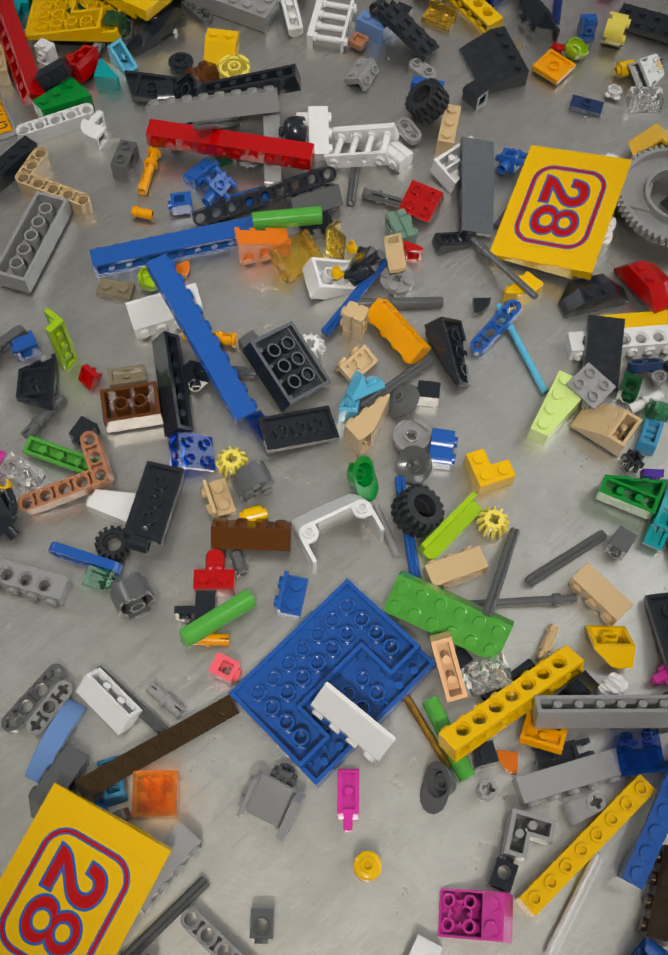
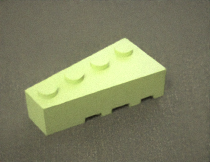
M559 370L530 428L527 439L544 446L580 406L582 399L566 385L574 376Z

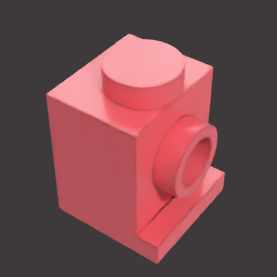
M218 652L208 672L210 676L232 685L234 681H239L243 670L240 669V662ZM225 669L231 670L230 674L228 675L224 674L223 672Z

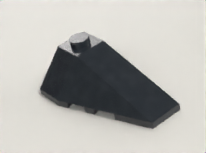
M441 316L425 324L426 337L456 386L469 387V370L467 364H465L467 351L464 350L463 343H466V336L462 321Z

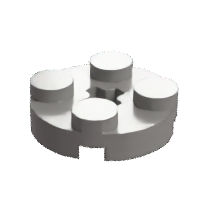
M386 266L380 274L379 283L385 293H391L394 296L400 297L412 290L415 277L409 267H407L406 271L390 274L389 268ZM394 278H399V279H400V282L393 281V280H394Z
M418 419L402 420L393 430L392 442L400 452L409 446H419L426 449L430 442L429 429L424 422ZM407 434H409V435L415 434V437H414L415 439H414V440L408 439Z

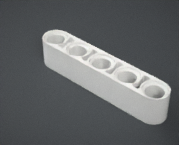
M83 103L22 123L15 129L18 139L20 140L25 135L34 142L40 143L80 130L82 119L84 118L89 121L90 117L95 114L94 108L90 103Z

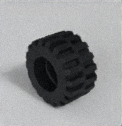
M424 79L409 91L405 99V108L418 123L428 124L443 115L444 110L448 107L450 97L437 79Z
M422 484L411 485L395 497L391 504V509H393L391 516L394 517L392 519L393 522L398 525L397 528L401 529L403 534H409V537L412 538L415 536L416 538L424 537L436 529L444 520L445 510L442 509L444 505L440 502V497L436 496L433 489L430 490L426 485L423 487Z

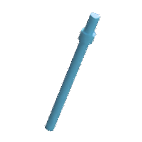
M498 303L495 306L497 311L503 307L502 303ZM500 318L502 324L507 322L505 318ZM511 324L507 330L542 394H546L548 389L514 325Z

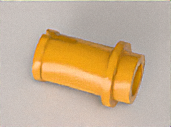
M139 205L132 207L131 216H134L135 219L143 218L152 221L154 210L141 208Z

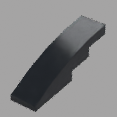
M177 7L165 12L149 23L126 45L128 51L134 57H137L160 45V39L173 33L172 27L185 21V15Z

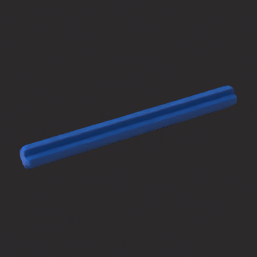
M386 258L381 261L373 275L358 284L321 329V333L324 336H330L340 324L342 319L340 313L343 306H347L350 301L357 303L388 265Z
M396 476L394 482L398 496L407 488L405 477ZM403 534L409 573L421 578L415 537L412 538L409 537V534Z

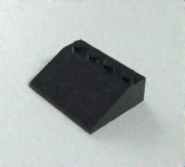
M505 26L490 29L459 48V53L472 78L489 90L488 94L526 85L529 69Z
M293 321L250 341L242 350L282 413L332 382Z

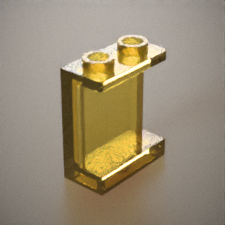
M307 229L299 231L268 252L271 263L277 267L280 278L286 283L293 282L297 276L303 273L302 268L311 257L324 258Z

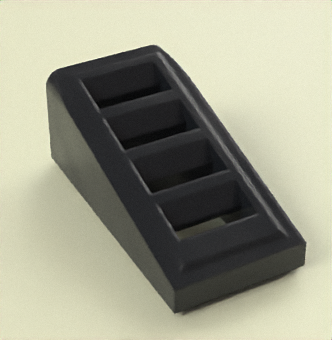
M460 232L435 233L431 241L436 254L471 246L467 234Z

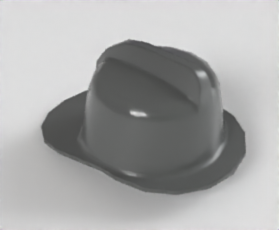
M439 761L431 762L427 766L420 790V803L427 813L437 814L441 812L447 803L448 797L456 790L457 779L453 768L446 767Z

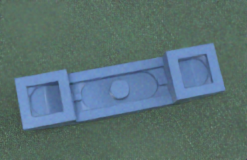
M68 698L40 740L25 773L26 778L38 784L40 783L43 772L46 768L52 766L57 752L62 750L72 730L80 723L87 710L86 706Z

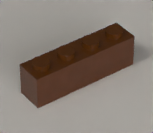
M219 517L213 519L211 524V549L290 551L292 522H287L286 520L270 522L266 519L248 521L245 518L228 520L227 518Z

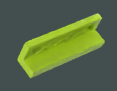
M46 308L44 314L49 325L44 329L60 367L67 372L79 361L64 320L49 308Z
M474 492L419 546L417 551L427 561L436 559L479 515V512L484 510L474 501L477 496Z

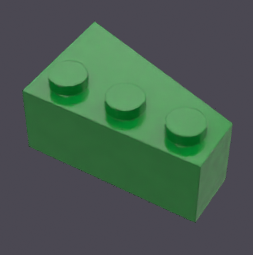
M73 77L32 100L36 115L39 118L83 103L92 104L95 110L92 95Z
M605 475L599 484L594 499L650 520L657 510L667 480Z

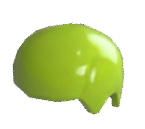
M572 37L566 42L565 53L573 61H580L589 53L587 51L588 44H585L578 37Z
M143 266L137 275L139 286L148 292L157 291L158 289L147 272L146 267Z

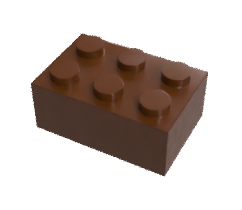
M156 381L100 390L103 423L107 433L163 424Z

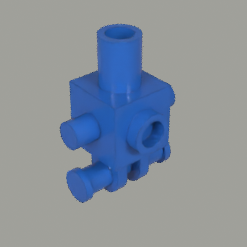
M504 148L503 152L495 157V161L499 162L497 166L498 173H515L520 166L523 167L528 152L525 153L523 150H516L515 148Z
M218 165L212 171L216 174L214 179L212 180L207 175L203 180L208 184L203 191L206 194L201 200L205 206L211 205L213 201L217 203L221 197L225 200L229 199L231 195L226 191L229 187L234 190L238 183L232 180V176L228 177L226 175L227 172H223Z

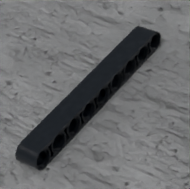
M321 166L197 209L192 213V221L197 226H206L332 182L336 178V170L331 166ZM329 169L330 176L325 178L324 172ZM313 174L315 181L310 184L308 178ZM295 180L299 181L297 189H293L292 186ZM282 185L284 191L281 195H278L277 187ZM263 191H266L268 193V197L266 200L261 199V193ZM247 197L252 198V203L249 206H246L244 202ZM235 202L236 209L229 211V204ZM215 208L220 209L218 217L212 215V211ZM202 213L204 220L199 223L196 221V216Z

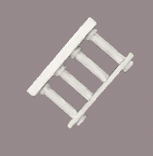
M316 0L307 32V48L313 49L314 42L322 41L340 44V53H343L344 48L348 46L349 37L347 36L353 14L357 12L355 0H351L350 5L327 0ZM332 8L338 10L348 11V14L341 15L324 12L323 9ZM330 19L345 22V25L338 26L321 23L320 20ZM326 30L342 33V37L340 38L318 34L317 31Z
M395 122L333 127L332 133L337 143L334 153L324 154V159L327 165L333 168L391 165L386 150L389 140H398L399 138ZM374 141H382L379 151H371ZM359 142H367L364 152H356ZM343 143H351L348 153H340Z

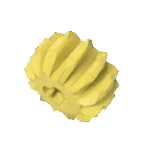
M229 446L228 451L222 448V454H217L218 461H216V467L219 468L220 474H225L226 478L230 475L235 477L236 471L248 464V458L245 457L246 453L240 451L238 446L234 450Z
M494 505L491 510L486 507L484 512H479V518H477L476 523L479 525L478 531H484L483 537L489 534L492 540L495 535L501 538L502 533H507L510 521L507 520L508 514H502L503 508L498 511Z

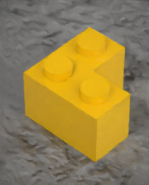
M658 123L649 127L628 142L632 155H636L638 151L642 152L643 149L648 150V147L654 149L655 145L660 148L661 144H663L667 148L668 132Z
M484 448L465 455L463 465L477 496L513 484L516 474L509 459L490 464Z

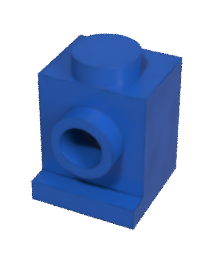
M596 14L580 15L577 33L578 38L581 40L595 39L598 25Z
M191 192L170 193L171 200L168 201V209L172 211L173 216L184 214L192 216Z
M29 330L27 335L11 340L13 343L10 345L13 355H18L20 361L41 354L32 330Z

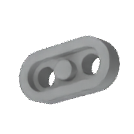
M420 58L410 60L409 71L418 77L436 79L437 72L425 61L423 62Z
M408 117L399 118L396 127L403 139L410 145L419 144L422 133Z

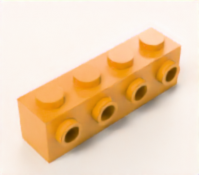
M376 299L369 308V322L380 330L379 333L382 337L388 339L391 347L402 355L404 362L415 364L430 351L431 347L388 299Z

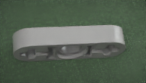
M57 679L53 682L26 717L24 728L32 735H38L44 731L72 694L73 687L70 682L65 679ZM59 685H65L64 688L66 689V691L64 693H59ZM51 695H57V698H59L60 700L57 701L56 699L51 697ZM47 701H53L54 708L50 712L43 711V705ZM38 711H39L43 716H45L46 718L43 719L42 717H40V716L37 714ZM32 720L35 722L38 720V728H32V725L30 724Z

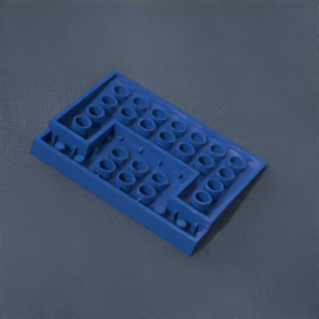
M346 579L247 674L229 694L315 786L319 788L358 748V746L356 748L350 746L345 741L347 737L341 732L339 734L333 732L328 727L330 723L324 718L319 720L311 713L313 711L311 703L324 684L329 682L371 718L381 724L436 668V662L349 579Z

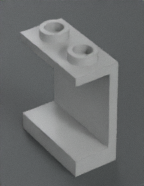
M259 770L255 777L251 775L247 781L245 788L248 791L246 795L243 794L237 804L240 809L236 816L241 817L245 811L252 813L279 828L275 837L284 841L290 832L306 795Z

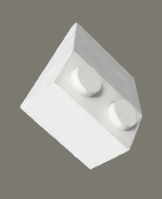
M311 257L302 268L310 299L327 300L350 295L357 286H354L344 277L335 280L331 274L333 266H340L341 272H344L350 261Z

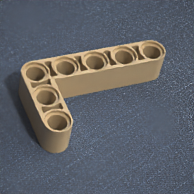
M36 147L15 175L20 192L33 197L36 191L66 198L69 200L73 213L81 216L91 215L93 206L88 194L43 178L51 165V161L46 148Z

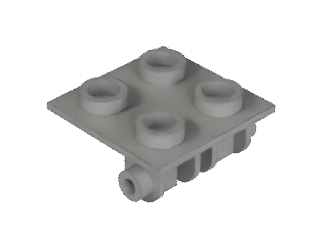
M589 362L566 383L582 399L581 407L584 410L590 408L594 410L616 388L612 382Z

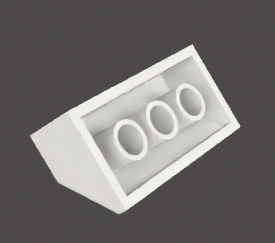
M196 282L185 285L186 289L191 290L194 296V303L196 305L199 304L201 307L202 317L205 320L204 309ZM160 293L125 303L136 340L146 339L149 336L161 334L163 331L180 329Z
M329 682L324 684L311 703V708L313 709L311 713L319 720L324 718L330 723L328 727L336 734L341 732L347 737L345 741L353 748L358 746L363 750L362 755L371 763L374 760L378 763L396 739L394 735Z

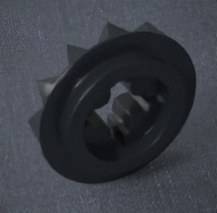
M178 52L170 56L168 64L175 73L179 71L183 73V71L193 68L194 61L190 54Z

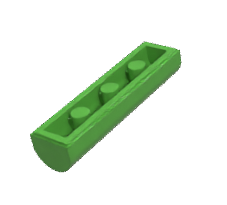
M321 205L252 212L253 228L255 230L323 224Z
M29 435L22 451L23 454L77 473L89 470L84 454ZM97 458L94 459V463L99 461Z
M248 589L242 591L179 629L180 642L188 649L256 607V601Z
M434 696L422 703L438 736V733L444 726L451 725L439 698ZM447 755L460 783L474 777L475 772L467 756L455 763Z

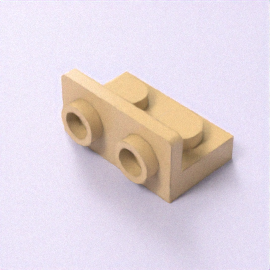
M365 344L360 347L356 345L349 351L350 355L347 358L343 356L336 362L338 366L334 370L336 372L340 371L350 383L356 370L364 374L378 360Z
M225 478L209 483L206 480H202L203 487L200 488L203 499L207 498L209 504H206L209 516L213 515L214 519L237 514Z

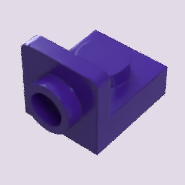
M643 469L640 471V479L660 480L664 477V469Z

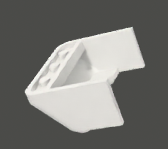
M348 493L292 520L291 532L313 574L317 572V560L309 545L317 541L319 537L318 530L353 514L359 519H367L379 542L383 541L385 528L372 505L358 494Z

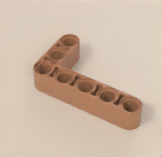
M93 431L84 432L80 437V443L89 470L23 494L18 499V507L30 515H36L91 494L95 489H104L111 486L114 481V475L102 439ZM94 438H95L94 443L91 444V445H88V444H89V441H90L91 439H94ZM100 456V460L94 463V459ZM106 473V477L103 480H99L100 476ZM87 480V485L81 488L83 481ZM69 487V491L63 494L64 489ZM51 494L50 499L45 501L46 496ZM32 501V506L27 508V504Z

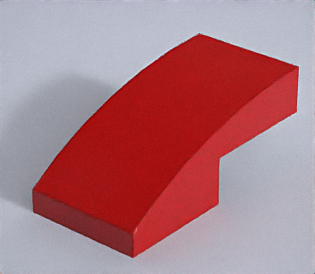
M403 241L406 261H422L423 247Z

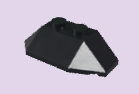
M520 0L516 16L518 24L534 40L557 43L560 29L558 26L556 27L550 10L541 0Z
M602 273L593 275L590 280L583 278L570 280L557 305L564 319L627 305L630 301L624 288Z

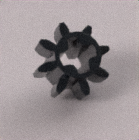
M628 449L627 453H623L621 456L623 461L620 466H623L626 472L634 471V473H637L639 468L642 469L645 465L642 462L645 456L641 455L639 450L632 451Z

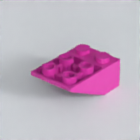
M440 888L438 937L512 944L513 895L505 892Z

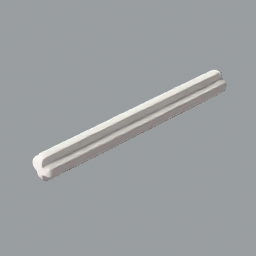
M596 853L588 861L544 950L545 955H558L604 861L601 855Z

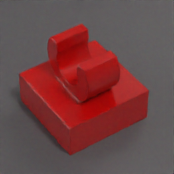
M85 364L81 367L78 380L87 389L93 390L96 388L97 382L101 381L103 374H98L95 367Z

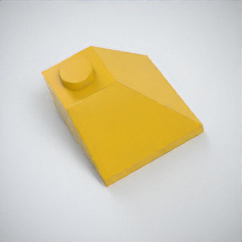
M585 625V631L593 648L611 667L617 669L633 668L636 645L625 626Z

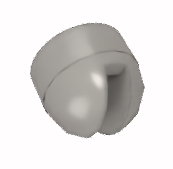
M663 370L654 371L651 378L653 384L658 386L664 385L667 380L666 372Z

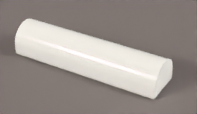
M280 0L289 36H300L303 33V24L297 0Z

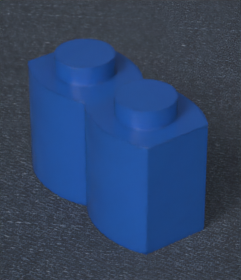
M438 428L432 429L429 448L432 468L450 470L451 465H455L456 454H453V448H457L458 443L455 431Z

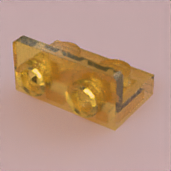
M429 0V6L422 15L421 22L449 32L457 20L458 8L438 0Z
M337 220L326 228L325 251L334 259L344 260L346 236L340 231L341 221Z

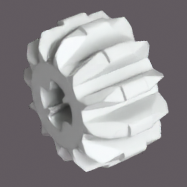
M311 332L307 336L304 333L303 338L317 360L318 358L322 359L326 351L324 340L320 339L319 334L313 336Z
M612 672L598 686L594 695H622L628 688L629 683L621 675Z

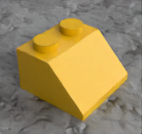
M207 28L204 60L215 63L216 67H219V61L224 56L229 54L237 56L240 48L239 31Z

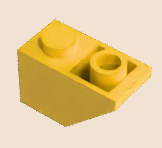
M529 271L524 275H519L538 295L541 293L544 284ZM516 283L508 285L503 291V303L511 299H516L521 304H529L533 301Z

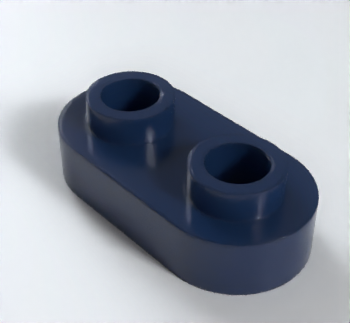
M660 358L631 359L627 361V370L632 374H640L641 371L653 373L656 370L663 369L664 360Z

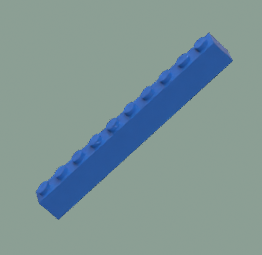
M252 216L91 249L89 251L95 275L99 277L142 268L143 266L146 267V262L165 253L169 259L172 258L175 261L236 248L234 227H239L240 230L253 228Z
M165 253L146 262L147 272L234 423L237 425L255 416L257 411L255 400L249 398L245 383H241L238 379L239 373L237 369L231 367L227 352L222 351L220 348L219 338L212 334V327L209 321L204 320L202 317V309L199 304L196 305L194 303V296L190 289H186L181 273L178 274L176 272V265L173 259H169Z

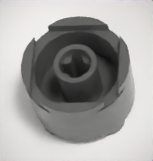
M260 460V464L254 461L244 465L236 471L237 475L235 477L231 475L229 478L240 500H244L245 503L252 502L256 499L255 496L260 493L265 495L273 490L274 479L263 460Z
M135 572L130 577L121 581H115L110 585L111 591L109 595L121 619H124V616H128L129 619L138 618L151 610L150 606L152 603L154 605L157 603V598L148 579L142 576L140 572Z

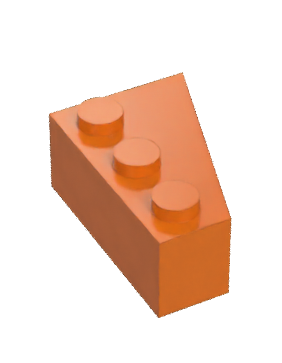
M234 227L236 250L240 265L291 255V244L286 228H265V230L249 228V230H240L239 227Z

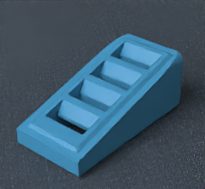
M646 416L635 451L639 450L640 453L653 456L664 422Z
M118 755L97 761L98 768L117 758ZM124 779L117 782L119 785L102 791L107 807L128 801Z

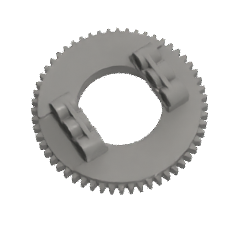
M661 144L660 148L655 145L654 149L648 147V150L643 149L642 152L638 151L636 155H632L631 166L617 206L619 207L618 211L622 213L621 217L625 218V222H628L629 227H632L634 232L639 233L640 236L652 241V243L667 248L668 214L658 209L650 198L653 183L659 179L668 178V145L666 148Z

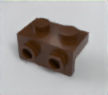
M206 60L199 62L197 67L189 68L185 71V73L197 76L202 82L219 79L216 64Z

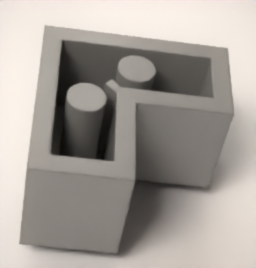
M512 808L508 813L500 856L504 855L522 862L527 858L530 841L546 846L552 844L557 820Z

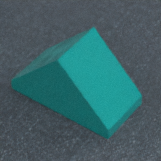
M102 58L99 59L94 73L96 88L121 90L119 77Z

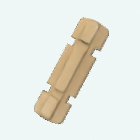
M554 624L548 625L547 634L544 635L539 647L540 651H537L535 656L538 661L549 657L548 652L551 653L556 641L555 635L558 636L560 631L558 626Z

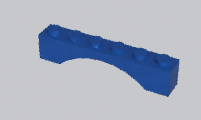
M668 760L661 774L657 792L645 822L626 854L617 874V877L641 890L644 889L668 833Z

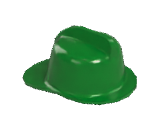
M361 456L355 462L349 463L347 480L351 485L355 486L359 496L367 501H372L378 494V481L372 460L367 456Z

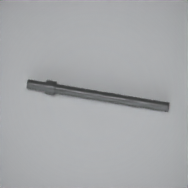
M474 236L470 238V242L481 255H485L533 300L538 298L539 295L495 256L484 242H480Z
M553 593L551 596L500 598L496 607L537 604L562 605V603L577 602V594L561 595V593ZM486 599L469 601L484 607Z

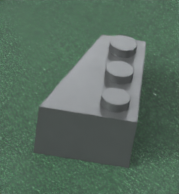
M68 744L63 750L57 752L52 766L45 769L38 786L35 785L29 792L28 798L32 818H35L55 782L70 791L76 790L77 786L74 781L83 777L90 766L88 754Z

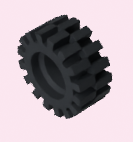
M111 525L110 529L105 527L103 528L104 532L99 531V537L96 536V542H94L99 556L121 563V559L125 561L127 559L126 555L130 556L131 552L127 550L129 535L127 538L123 537L124 528L121 529L120 526L114 528ZM119 539L121 541L119 549L110 551L106 548L109 540Z

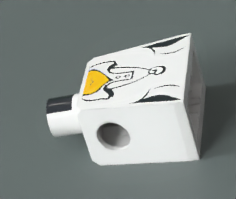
M656 53L628 64L639 93L653 88L664 76L662 68L664 59L658 57Z

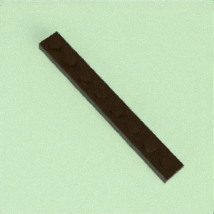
M229 694L74 782L81 796L89 799L239 714V711Z

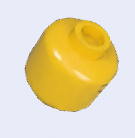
M369 850L362 851L355 857L353 872L360 881L372 882L380 875L382 861L375 852Z

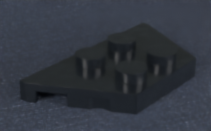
M129 70L124 71L133 101L149 102V100L158 99L156 81L173 80V88L177 89L178 84L176 82L179 77Z
M55 353L51 354V358L44 362L38 360L18 370L16 390L18 402L54 411L58 366Z

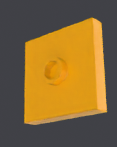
M550 49L532 65L531 70L557 86L575 69L576 64Z

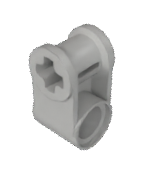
M593 792L561 806L570 825L573 826L603 811L606 807V799L601 793ZM597 800L598 804L592 807L590 802Z

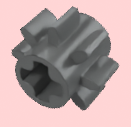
M281 763L280 766L275 765L270 776L290 787L295 785L298 778L297 775H294V767L287 763Z

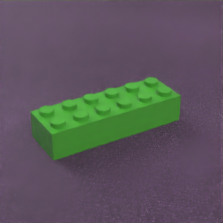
M403 570L398 574L383 609L384 612L434 635L449 631L453 644L494 663H497L514 624L513 620L495 612L492 617L483 615L482 606Z

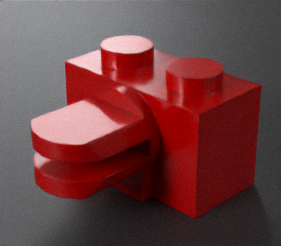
M83 45L73 54L65 55L73 67L71 77L83 83L95 72L98 60L101 59L97 48L89 45Z
M218 549L208 551L205 559V569H194V594L196 590H216L217 596H235V570L225 569V556L222 551Z

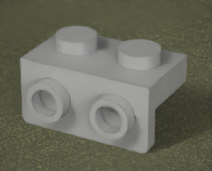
M359 58L344 79L346 85L359 84L361 90L366 91L379 73V68L374 58Z

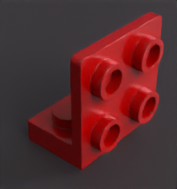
M412 180L398 209L404 208L407 214L429 223L437 205L441 206L444 201L443 192Z

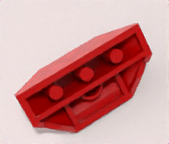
M641 260L614 268L613 271L654 314L668 309V276L655 263Z

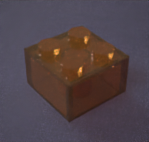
M133 771L132 818L134 820L179 819V771Z

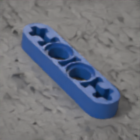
M511 299L507 301L472 339L470 351L473 355H483L520 315L521 303L518 300ZM510 306H511L512 308L516 306V310L513 309V310L510 312ZM499 318L507 320L503 325L498 324L496 321ZM492 330L495 332V335L489 338L485 336V332ZM481 344V349H480V348L475 349V345L478 346V345Z
M51 542L48 553L55 557L113 576H120L123 565L114 560L58 542Z

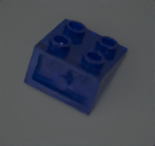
M177 432L168 442L170 466L185 470L192 469L208 472L216 470L212 437Z
M645 728L641 732L632 733L624 731L619 733V735H615L616 752L622 776L667 771L657 729Z

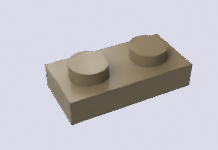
M100 278L96 295L130 302L136 287L134 283Z
M145 365L108 369L110 388L146 383Z

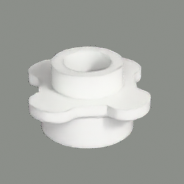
M612 84L607 87L608 91L605 92V97L617 101L620 99V94H622L623 90L619 85Z

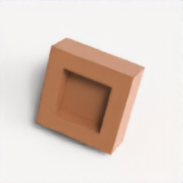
M356 31L348 40V46L362 52L369 43L370 37Z

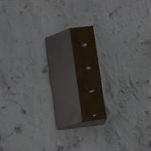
M664 844L657 856L654 869L648 877L650 888L649 893H646L643 900V907L646 908L644 916H641L638 929L641 930L640 937H649L656 943L668 946V845Z

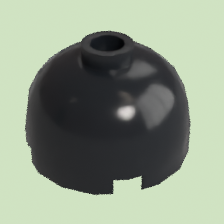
M185 73L176 82L178 85L177 89H174L175 99H180L185 95L197 97L199 94H202L204 83L197 76Z
M291 116L286 118L282 126H279L278 135L282 139L305 142L307 126L303 125V121H306L305 117Z

